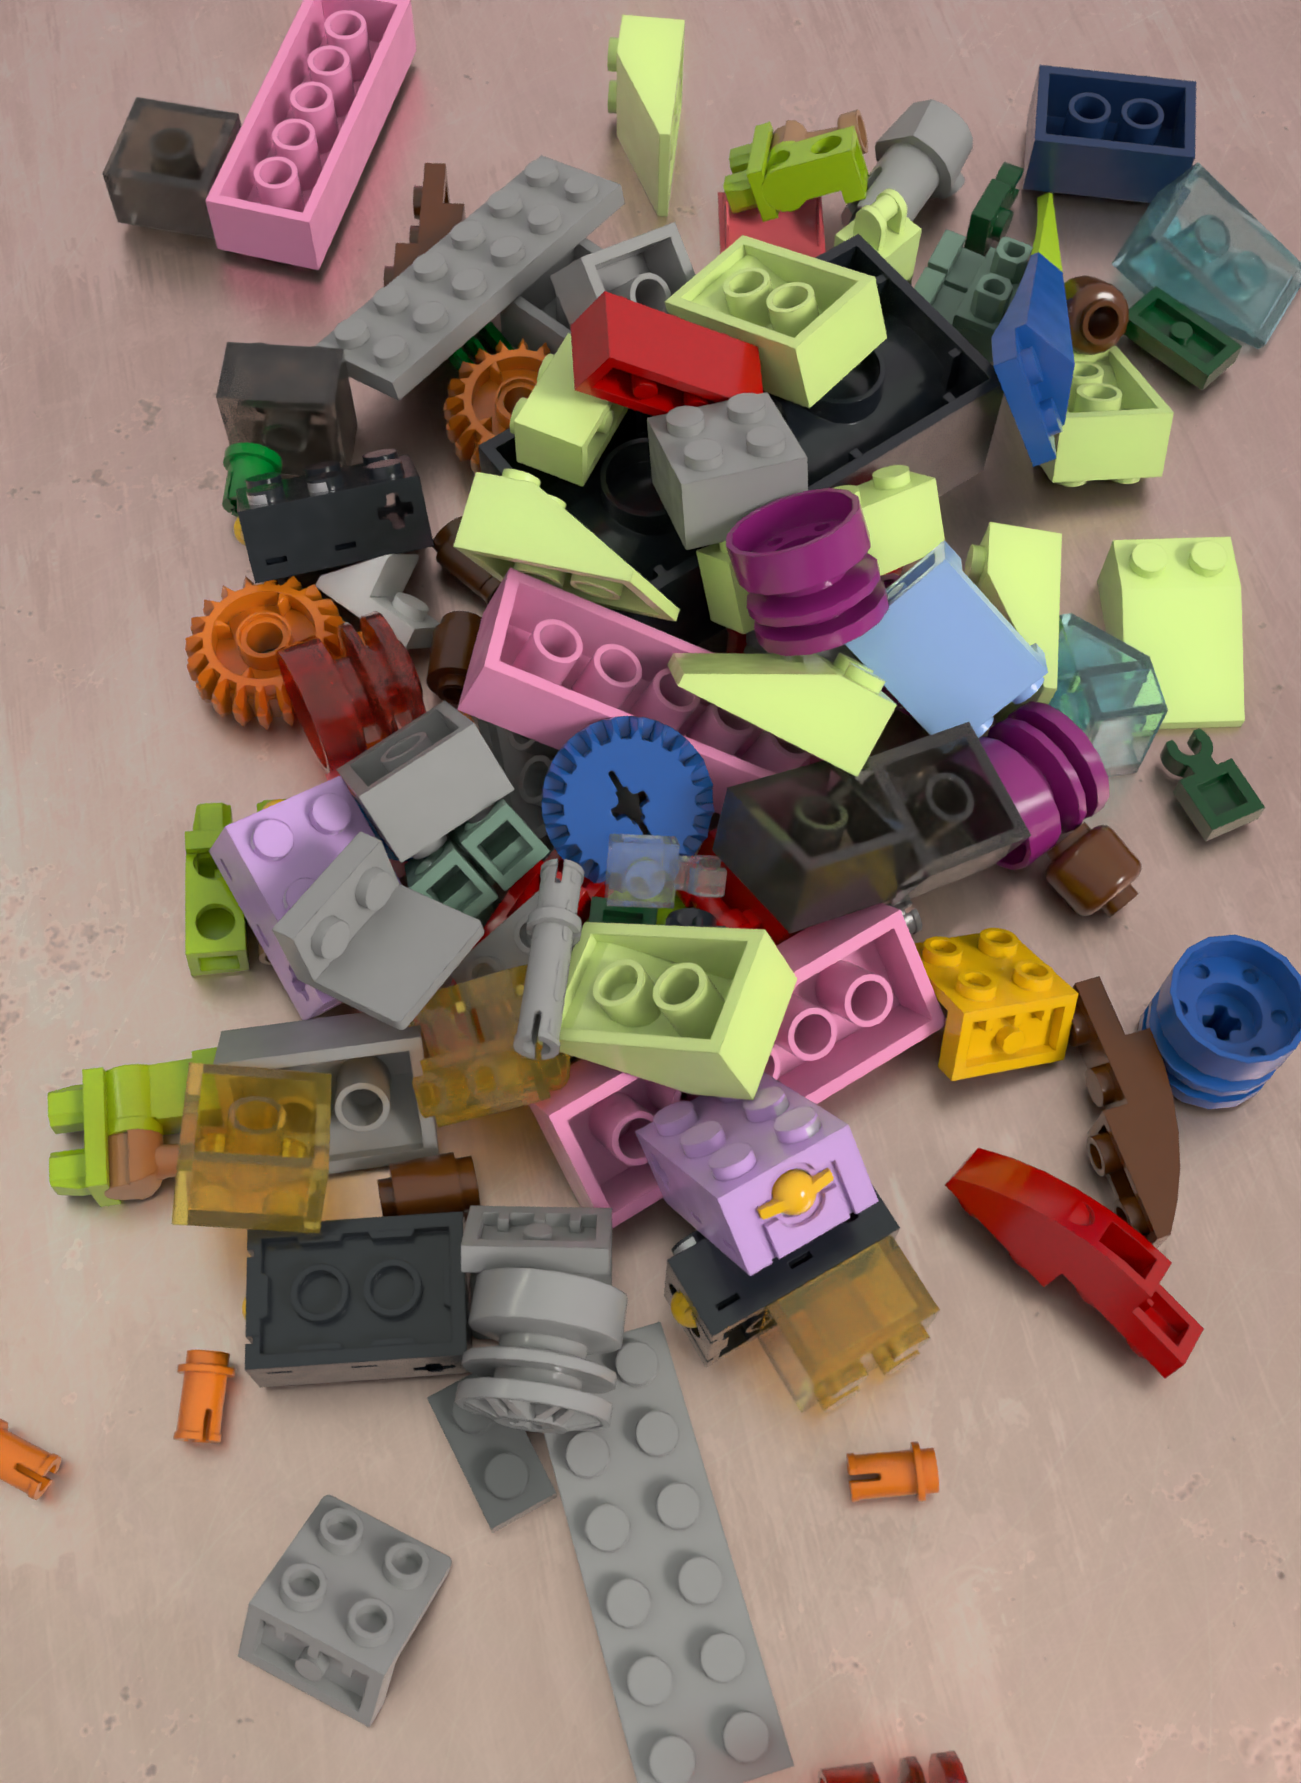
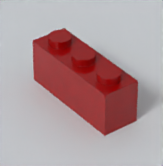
M604 291L570 325L575 391L652 416L667 414L670 410L680 406L700 407L728 401L731 397L741 393H763L758 346L686 321L678 316L631 301L623 296Z

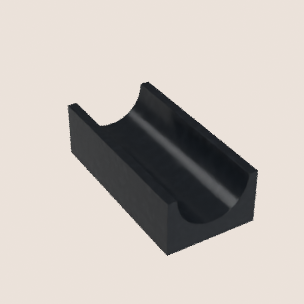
M860 234L817 256V259L876 278L887 339L811 408L768 393L807 456L808 490L834 488L843 485L858 486L873 480L872 474L878 469L893 465H905L909 467L910 472L936 478L938 497L983 471L1004 395L993 365ZM631 408L628 409L584 486L517 462L515 434L510 432V428L478 445L481 473L502 476L503 470L509 468L537 477L541 481L540 488L543 491L566 503V511L678 607L680 611L675 622L612 608L608 609L696 646L727 628L711 621L696 553L697 550L707 546L690 550L685 549L652 483L647 418L653 417L652 415Z

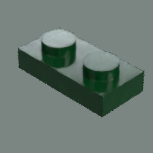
M1155 286L1129 308V321L1124 335L1202 391L1236 361L1242 345L1158 286Z

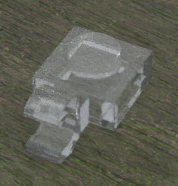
M610 834L604 897L607 906L674 908L675 890H683L703 897H723L725 894L727 870L726 868H720L721 858L718 856H679L680 844L676 836Z

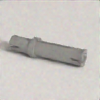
M558 859L548 860L541 866V882L537 908L528 915L526 930L527 936L531 940L517 1034L514 1037L513 1048L520 1055L530 1059H535L537 1038L543 1042L542 1060L554 1058L559 1054V1038L572 946H575L581 937L582 921L577 916L581 884L583 883L585 873L579 864L564 859L561 881L556 878Z

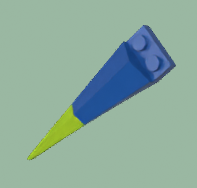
M1052 193L1037 197V228L1031 256L1017 292L991 337L993 367L1033 467L1056 459L1054 435L1063 432L1062 426L1065 425L1075 366Z

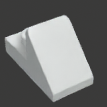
M388 554L319 576L316 587L404 650L431 647L433 630L440 623L427 614L429 607L424 602L412 595L402 593L419 559L417 554Z

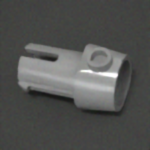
M933 99L914 102L876 142L875 156L877 164L868 175L866 199L846 205L841 214L843 228L855 219L856 213L861 208L874 203L877 196L888 188L894 189L903 197L907 205V217L912 222L928 199H945L955 194L965 182L961 170L973 149L972 134L960 115L947 105Z

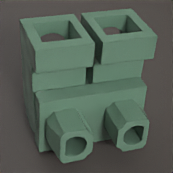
M946 229L914 288L989 362H992L991 337L1017 292L1033 248L1031 245L1013 238L1002 237L997 248L990 247L986 256H982L963 248L965 236Z
M501 798L494 803V807L483 820L476 823H470L467 820L445 834L447 840L437 851L421 859H410L404 866L409 889L480 920L484 928L493 912L501 903L492 885L497 882L506 891L540 860L545 861L544 857L550 850L508 802Z

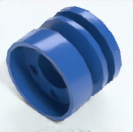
M1239 935L1208 937L1186 949L1140 1016L1138 1031L1151 1028L1165 1065L1173 1096L1181 1102L1206 1109L1236 1107L1255 1096L1272 1077L1276 1069L1293 1053L1301 1042V975L1285 956L1261 941Z

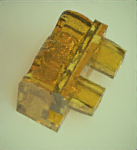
M528 964L505 969L437 990L409 1024V1027L421 1026L430 1058L420 1060L423 1074L413 1077L412 1084L420 1113L424 1118L435 1116L438 1128L551 1098L550 1092L560 1090L566 1086L570 1077L571 1067L568 1054L559 1052L554 1058L542 1060V1046L537 1042L535 1059H530L520 1055L513 1048Z

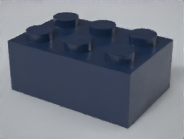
M1039 65L1027 115L1023 189L1179 206L1195 160L1196 81Z

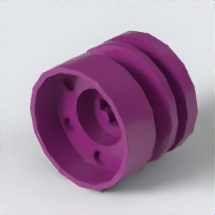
M824 488L803 491L779 498L755 509L739 520L726 536V548L738 584L749 592L747 595V610L749 616L755 620L754 631L758 643L768 653L798 656L811 655L837 648L864 635L882 620L889 609L884 582L880 580L878 561L867 553L871 547L870 534L859 497L849 490Z
M1034 701L1018 707L1006 719L992 726L987 737L982 736L948 758L941 764L938 773L940 794L951 818L962 834L985 857L997 865L1011 870L1027 867L1056 845L1060 834L1077 829L1084 819L1094 816L1103 809L1110 796L1107 772L1099 753L1086 734L1064 713L1046 703Z

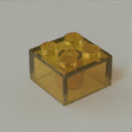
M189 1062L177 1157L172 1225L320 1233L329 1173L332 1074Z
M891 1234L767 1306L757 1340L800 1412L802 1413L819 1403L825 1413L855 1396L861 1390L858 1384L864 1381L872 1370L879 1367L883 1375L888 1376L916 1359L920 1355L918 1348L931 1339L927 1330L940 1309Z

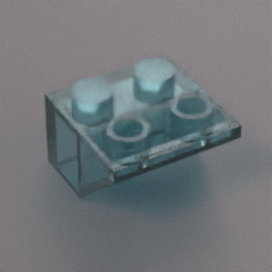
M1073 613L1059 616L1057 690L1048 705L1067 715L1086 734L1099 753L1108 777L1137 773L1168 712L1151 658Z

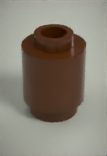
M468 611L449 612L442 617L440 624L434 628L426 684L433 693L438 695L441 700L459 705L482 619L481 616Z
M449 1152L389 1163L390 1177L377 1180L383 1217L461 1211L464 1214L469 1212L470 1206H480L479 1190L472 1156L455 1158L454 1153Z

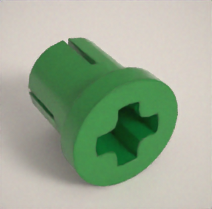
M249 442L234 443L226 448L223 465L227 470L222 500L224 510L238 517L236 489L247 487L245 481L247 478L263 473H281L282 459L275 451L266 446Z

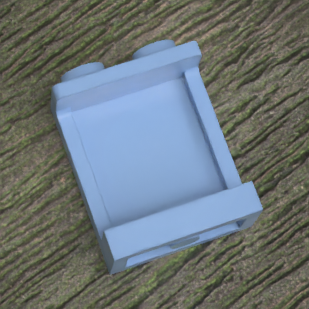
M945 540L886 589L889 609L882 620L864 635L845 644L865 666L873 670V674L886 681L884 686L946 752L950 751L961 741L969 744L982 736L994 721L993 716L1010 702L1020 704L1029 699L1042 686L1044 682L1043 676L1048 673L1043 650L1036 643L1030 646L962 571L961 558Z

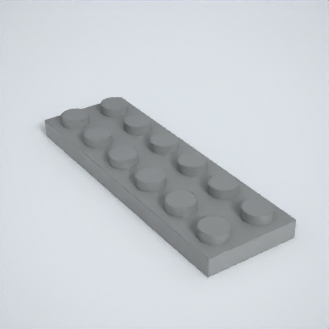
M541 155L538 159L530 162L525 170L501 190L493 193L481 207L463 222L455 225L450 233L426 253L417 257L412 265L387 286L379 289L374 297L348 319L340 322L329 335L315 345L322 364L400 401L623 206L625 201L621 184Z
M657 1322L623 1332L621 1349L612 1353L587 1355L586 1358L616 1372L617 1382L615 1390L607 1393L593 1394L611 1402L613 1411L610 1427L594 1431L573 1430L561 1434L544 1433L635 1777L637 1783H744L792 1767L794 1763L662 1324Z

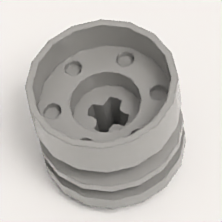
M505 1267L484 1270L476 1277L469 1324L473 1330L499 1341V1345L471 1348L463 1352L461 1364L464 1369L483 1378H469L458 1382L455 1403L462 1409L491 1418L503 1426L531 1432L561 1434L573 1430L594 1431L609 1428L613 1411L612 1404L593 1394L607 1393L615 1390L617 1382L616 1372L586 1358L587 1355L612 1353L621 1349L628 1304L627 1294L603 1282L564 1272Z

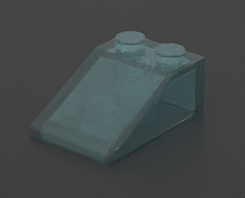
M1199 162L1157 193L1112 262V265L1144 295L1155 286H1158L1226 335L1257 349L1266 345L1301 287V262Z

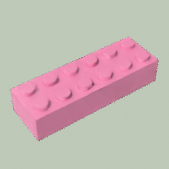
M303 0L205 200L218 249L314 270L320 269L417 51L411 0Z
M509 568L483 612L457 710L558 750L577 732L604 719L619 716H637L659 721L682 734L704 759L713 783V805L715 812L737 821L756 814L773 835L805 848L842 811L846 779L845 770L677 686L667 666L673 653L712 652L518 570Z
M861 896L776 946L797 977V982L764 1072L813 1103L818 1104L945 1026L946 1019L900 909ZM584 1059L575 1062L523 1093L579 1205L589 1208H612V1229L664 1198L635 1131L653 1122L655 1114L662 1108L680 1101L690 1102L700 1096L682 1092Z

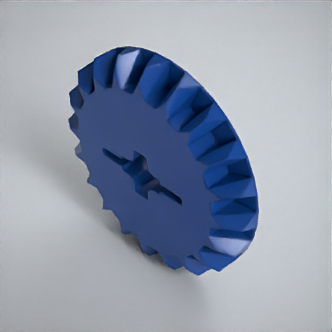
M619 716L593 723L577 732L562 746L554 757L547 771L542 789L543 821L549 839L557 853L563 860L567 859L579 864L584 870V876L592 882L601 883L606 881L605 885L618 889L638 886L648 888L654 882L664 878H672L683 865L693 861L701 843L708 838V828L711 817L715 812L713 805V783L704 759L682 734L666 724L645 717ZM610 771H613L623 787L626 786L633 794L639 793L642 790L645 792L647 798L639 804V808L643 814L640 818L647 828V834H643L635 820L631 821L625 813L616 817L613 816L611 809L619 801L615 794L618 790L609 777Z

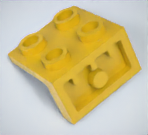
M986 928L976 934L950 938L934 936L927 938L924 942L914 943L937 1000L948 1010L938 1067L951 1081L1064 1060L1078 992L1055 973L1052 967L1044 963L1023 944L1014 933L1001 928Z

